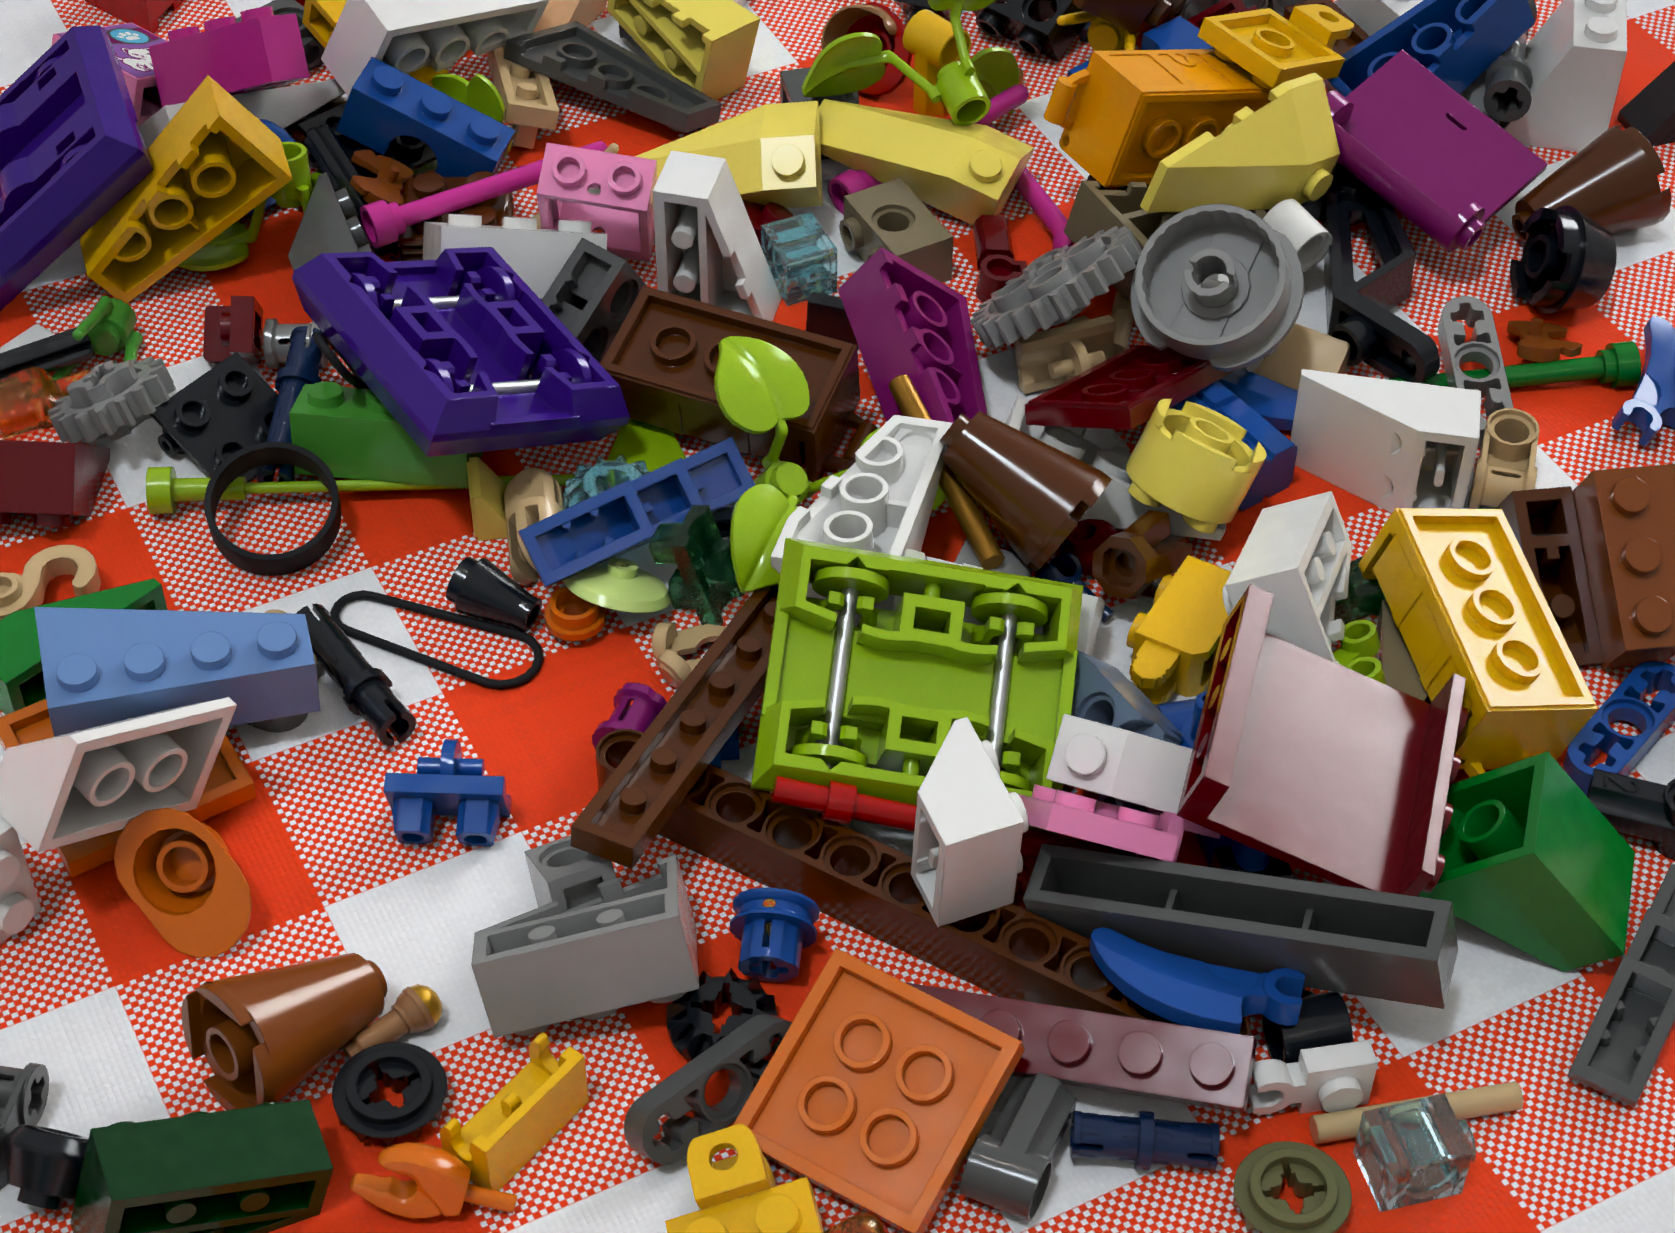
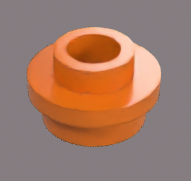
M564 586L555 591L551 596L544 612L545 624L548 631L559 639L566 641L586 640L597 635L605 626L606 608L585 601Z

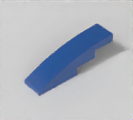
M730 437L685 459L675 460L631 481L629 479L519 530L518 534L544 588L687 526L712 509L728 507L736 503L744 492L755 486V483L733 438Z

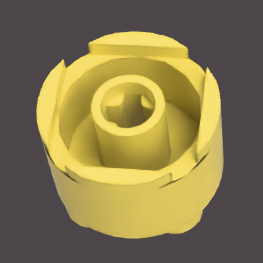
M1162 399L1156 405L1126 464L1127 474L1132 480L1128 492L1145 505L1159 507L1162 504L1182 514L1184 522L1195 530L1213 534L1219 524L1229 523L1233 520L1266 459V451L1259 441L1254 450L1245 444L1242 440L1247 430L1228 417L1189 401L1185 402L1182 410L1170 409L1169 406L1172 399Z

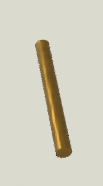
M899 375L890 381L888 387L903 416L932 420L908 375ZM944 463L939 486L984 570L999 567L1004 562L1005 557L982 513L970 494Z

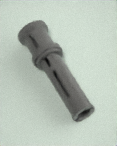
M1528 30L1487 68L1485 75L1486 90L1483 97L1484 108L1489 116L1497 121H1516L1522 118L1530 108L1532 102L1530 88L1533 77L1531 68L1525 62Z

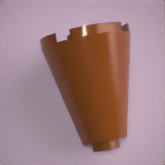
M348 953L205 982L196 988V991L186 995L182 1003V1026L186 1044L193 1060L205 1054L215 1075L204 1080V1083L214 1098L226 1110L249 1108L266 1102L278 1103L382 1014L384 998L387 995V983L382 971L373 961L365 960L356 953Z

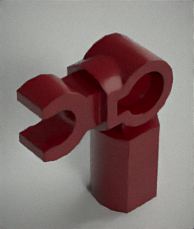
M982 214L973 225L977 267L979 270L975 293L982 302L991 299L993 292L1006 286L1005 282L1023 274L1022 270L1027 267L1026 261H1015L1013 258L1009 222L1004 215Z

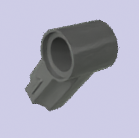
M1040 1072L1031 1077L1020 1076L991 1135L982 1133L973 1146L961 1179V1195L1024 1220H1032L1048 1186L1053 1166L1052 1158L1070 1124L1073 1111L1076 1109L1077 1098L1064 1088L1060 1080Z

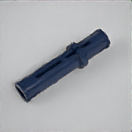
M308 326L296 327L291 332V342L285 367L279 369L276 375L275 389L278 391V396L266 442L292 444L289 412L304 384L322 382L318 373L323 353L315 343L313 334L315 332H323L317 328H313L309 347H306L305 342ZM286 464L260 466L256 474L257 482H273L275 471L279 469V482L295 481L294 466Z

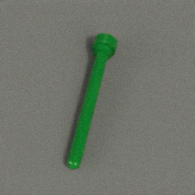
M1633 341L1609 343L1604 350H1598L1596 355L1592 357L1504 366L1509 388L1598 379L1601 384L1610 383L1612 388L1636 386L1641 377L1640 354L1637 345ZM1487 368L1462 371L1465 375L1477 379L1490 375ZM1438 373L1423 383L1449 387L1446 373ZM1400 378L1389 379V380L1404 381L1403 379H1400Z

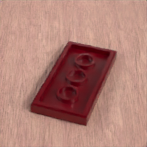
M1134 345L1028 401L1024 405L1026 425L1132 430L1150 419L1160 400L1172 399L1169 406L1171 408L1233 371L1226 372L1213 369L1210 360L1188 357L1170 347L1160 351L1150 345Z

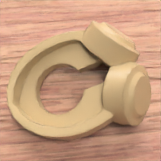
M658 623L654 629L651 643L653 655L661 675L672 686L679 688L701 660L697 658L685 661L681 655L696 653L703 644L715 642L726 626L704 624L677 631L676 623Z

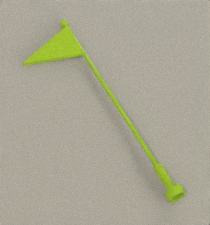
M629 419L628 424L620 429L600 474H560L551 476L557 480L560 486L619 485L629 479L631 481L680 458L685 459L686 456L674 433L670 430ZM148 467L146 474V500L149 513L175 514L178 502L204 501L206 488L211 477L177 478L174 467ZM498 476V477H499L506 485H508V483L510 482V480H511L513 477H515V476ZM237 477L226 488L219 501L246 500L247 494L329 491L321 481L247 482L246 477ZM335 480L338 492L469 489V487L456 488L373 480Z

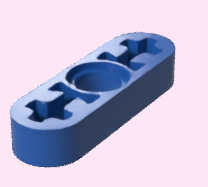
M1647 661L1637 665L1569 744L1562 768L1586 796L1593 769L1628 776L1675 721V666L1661 661ZM1655 690L1660 691L1653 698L1650 706L1643 702L1645 693L1652 694ZM1617 720L1628 721L1636 725L1642 734L1625 736L1613 730L1609 723ZM1601 750L1608 755L1605 764L1599 763L1594 768L1590 767L1599 757Z

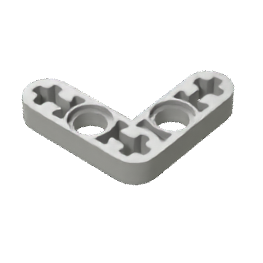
M1460 296L1451 299L1445 304L1438 324V339L1448 386L1481 391V398L1486 397L1484 408L1488 418L1496 410L1513 408L1494 318L1490 308L1483 301L1474 297ZM1456 320H1465L1468 327L1474 328L1470 342L1464 343L1466 338L1464 325ZM1470 361L1478 362L1489 370L1490 375L1481 379L1471 378L1462 372L1460 365ZM1480 414V436L1478 446H1481L1486 426V422L1484 421V417L1482 416V414Z

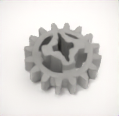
M151 356L139 363L137 359L127 360L122 363H113L110 360L93 367L92 371L87 375L70 383L67 387L69 395L57 399L54 402L56 406L48 410L49 419L62 442L78 443L85 438L86 442L89 443L102 437H110L114 441L131 434L132 429L143 421L152 418L150 414L156 411L155 405L168 401L170 399L168 394L175 391L176 387L161 358L154 360Z

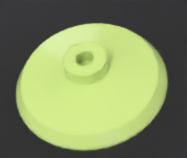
M611 558L602 564L563 580L565 586L576 596L592 604L612 610L650 613L663 610L671 603V597L665 584L653 574L638 568L637 564L627 559Z

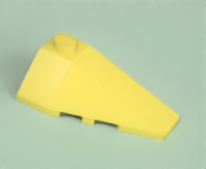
M1311 73L1281 83L1270 90L1268 100L1271 102L1255 112L1248 106H1245L1233 115V123L1227 126L1217 137L1206 131L1161 160L1140 207L1147 213L1182 212L1192 207L1207 204H1227L1246 210H1266L1273 208L1276 204L1286 199H1295L1299 204L1319 199L1325 194L1333 181L1331 172L1340 156L1323 78L1316 73Z
M824 99L819 107L821 154L856 171L863 170L882 183L901 178L922 202L971 225H974L976 219L982 214H1000L1034 151V147L987 125L974 123L967 126H959L951 119Z
M818 101L765 104L634 156L657 160V180L671 150L725 158L742 200L766 205L768 202H774L785 208L823 206Z

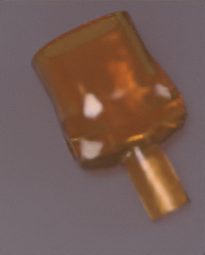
M30 367L0 380L1 438L5 440L29 431L53 428L48 410L56 406L54 402L57 399L69 395L67 387L70 383L87 375L89 370L85 369L54 380L45 369Z

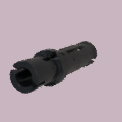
M313 604V611L320 621L313 615L308 606L299 610L296 614H305L313 653L317 657V661L343 691L345 697H342L348 709L353 714L362 716L373 728L378 739L384 745H394V738L387 731L388 728L399 743L404 742L410 737L415 729L416 719L389 688L392 687V681L381 669L373 668L366 661L343 630L334 622L323 605Z

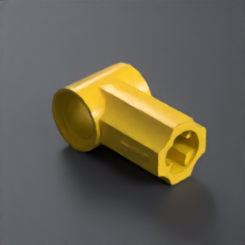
M927 9L917 12L910 19L903 33V47L915 55L914 70L934 86L937 83V74L942 67L951 62H961L951 22ZM963 30L969 52L971 36L967 31ZM914 83L913 110L926 116L945 117L949 115L941 101L932 103L928 94Z

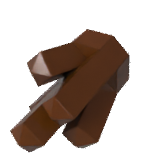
M1149 510L1123 532L1109 536L1093 551L1092 575L1108 596L1124 599L1139 596L1154 599L1162 578L1177 572L1188 555L1192 556L1193 544L1187 543V537L1170 535L1169 513Z

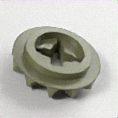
M1290 1141L1266 1144L1248 1154L1236 1171L1233 1207L1239 1208L1244 1216L1247 1231L1257 1229L1261 1233H1336L1348 1219L1352 1201L1348 1178L1335 1160L1313 1146ZM1283 1177H1286L1288 1187L1293 1188V1192L1297 1197H1305L1300 1214H1295L1294 1210H1290L1286 1200L1278 1199Z

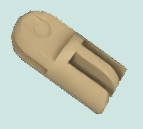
M534 467L522 470L508 483L504 494L510 572L515 582L522 585L535 583L538 581V577L518 531L564 510L563 492L557 480L552 478L551 474L547 471Z

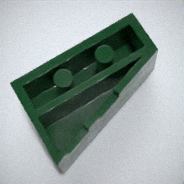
M310 1100L286 1103L266 1102L249 1108L211 1113L192 1112L182 1117L137 1123L123 1121L107 1127L90 1129L70 1221L73 1233H268L320 1215L334 1168Z

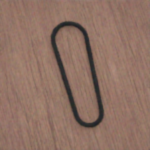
M315 332L313 334L315 343L336 371L354 387L370 389L325 334ZM329 345L338 353V355L342 358V360H343V361L346 363V365L350 368V370L353 372V374H351V373L347 370V368L342 364V362L338 359V357H337V356L334 354V352L331 350V348L329 347Z
M362 590L348 593L338 599L330 611V616L347 636L486 688L502 690L516 688L525 684L540 671L544 660L541 645L533 636L521 630L377 592ZM363 599L519 639L527 643L533 650L534 661L524 674L516 678L507 680L489 679L349 627L340 620L339 613L350 602Z

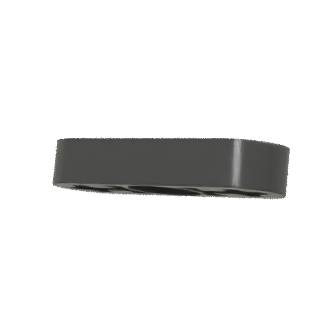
M767 1013L756 1015L639 1097L631 1105L624 1122V1135L630 1148L659 1164H673L687 1156L688 1147L692 1139L724 1129L734 1122L770 1062L762 1059L771 1051L769 1039L772 1036L779 1038L772 1046V1053L774 1055L792 1022ZM740 1058L746 1059L749 1062L744 1065ZM725 1069L729 1076L727 1094L718 1104L708 1106L704 1095L707 1081L715 1072ZM691 1111L694 1114V1117L691 1118L684 1114ZM665 1115L670 1118L662 1125L665 1136L658 1141L652 1137L660 1131L658 1119Z

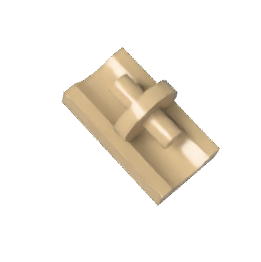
M1110 315L1093 319L1081 316L1068 320L1064 326L1045 331H1036L1025 340L1021 336L1014 342L1018 388L1024 394L1053 388L1115 356L1114 335L1116 332V321Z

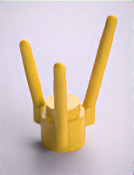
M1085 11L1069 13L1057 18V24L1060 26L1090 21L1091 25L1089 26L1087 36L1088 42L1094 51L1121 50L1123 47L1124 50H1135L1136 38L1141 33V31L1132 33Z

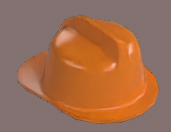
M171 808L147 810L128 822L117 838L114 863L117 878L129 897L139 906L160 935L178 952L196 958L219 956L236 946L247 930L252 911L250 887L239 866L229 855L228 847L219 833L205 823L199 822L190 814Z

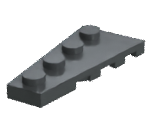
M578 21L506 40L504 59L664 124L673 131L692 133L698 128L719 121L722 103Z

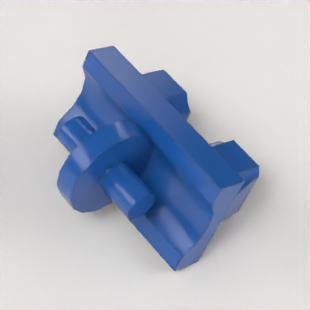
M459 739L444 740L441 758L419 757L417 774L385 773L384 794L392 810L394 833L398 842L420 845L433 842L435 815L458 816L456 837L459 843L467 846H493L500 824V817L510 818L512 799L506 793L505 777L484 776V759L462 758Z

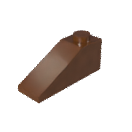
M1571 486L1512 491L1496 509L1503 510L1578 668L1600 666L1604 662Z

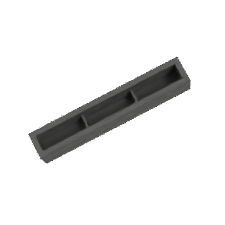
M1043 843L1023 897L1027 911L1087 939H1090L1094 929L1100 927L1109 928L1144 945L1208 964L1256 973H1268L1279 968H1289L1305 974L1303 987L1441 1009L1445 1007L1458 953L1452 901Z

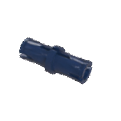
M1073 1111L1072 1124L1074 1125H1071L1070 1158H1102L1134 1162V1169L1150 1170L1152 1164L1180 1165L1216 1170L1218 1161L1217 1157L1214 1156H1219L1220 1145L1218 1123H1188L1154 1119V1112L1138 1111L1137 1117L1098 1115L1095 1113Z

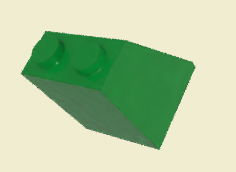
M1548 751L1451 785L1448 789L1446 802L1453 805V814L1446 832L1440 839L1438 853L1445 856L1444 869L1435 888L1430 893L1421 891L1420 897L1452 901L1454 916L1563 972L1624 955L1635 851Z

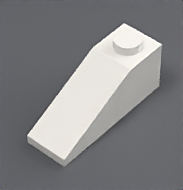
M1064 714L1046 779L1142 807L1177 814L1193 749Z

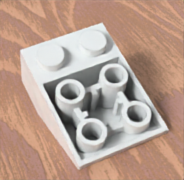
M1302 369L1290 441L1298 447L1295 466L1390 513L1395 508L1463 509L1479 443L1481 391Z

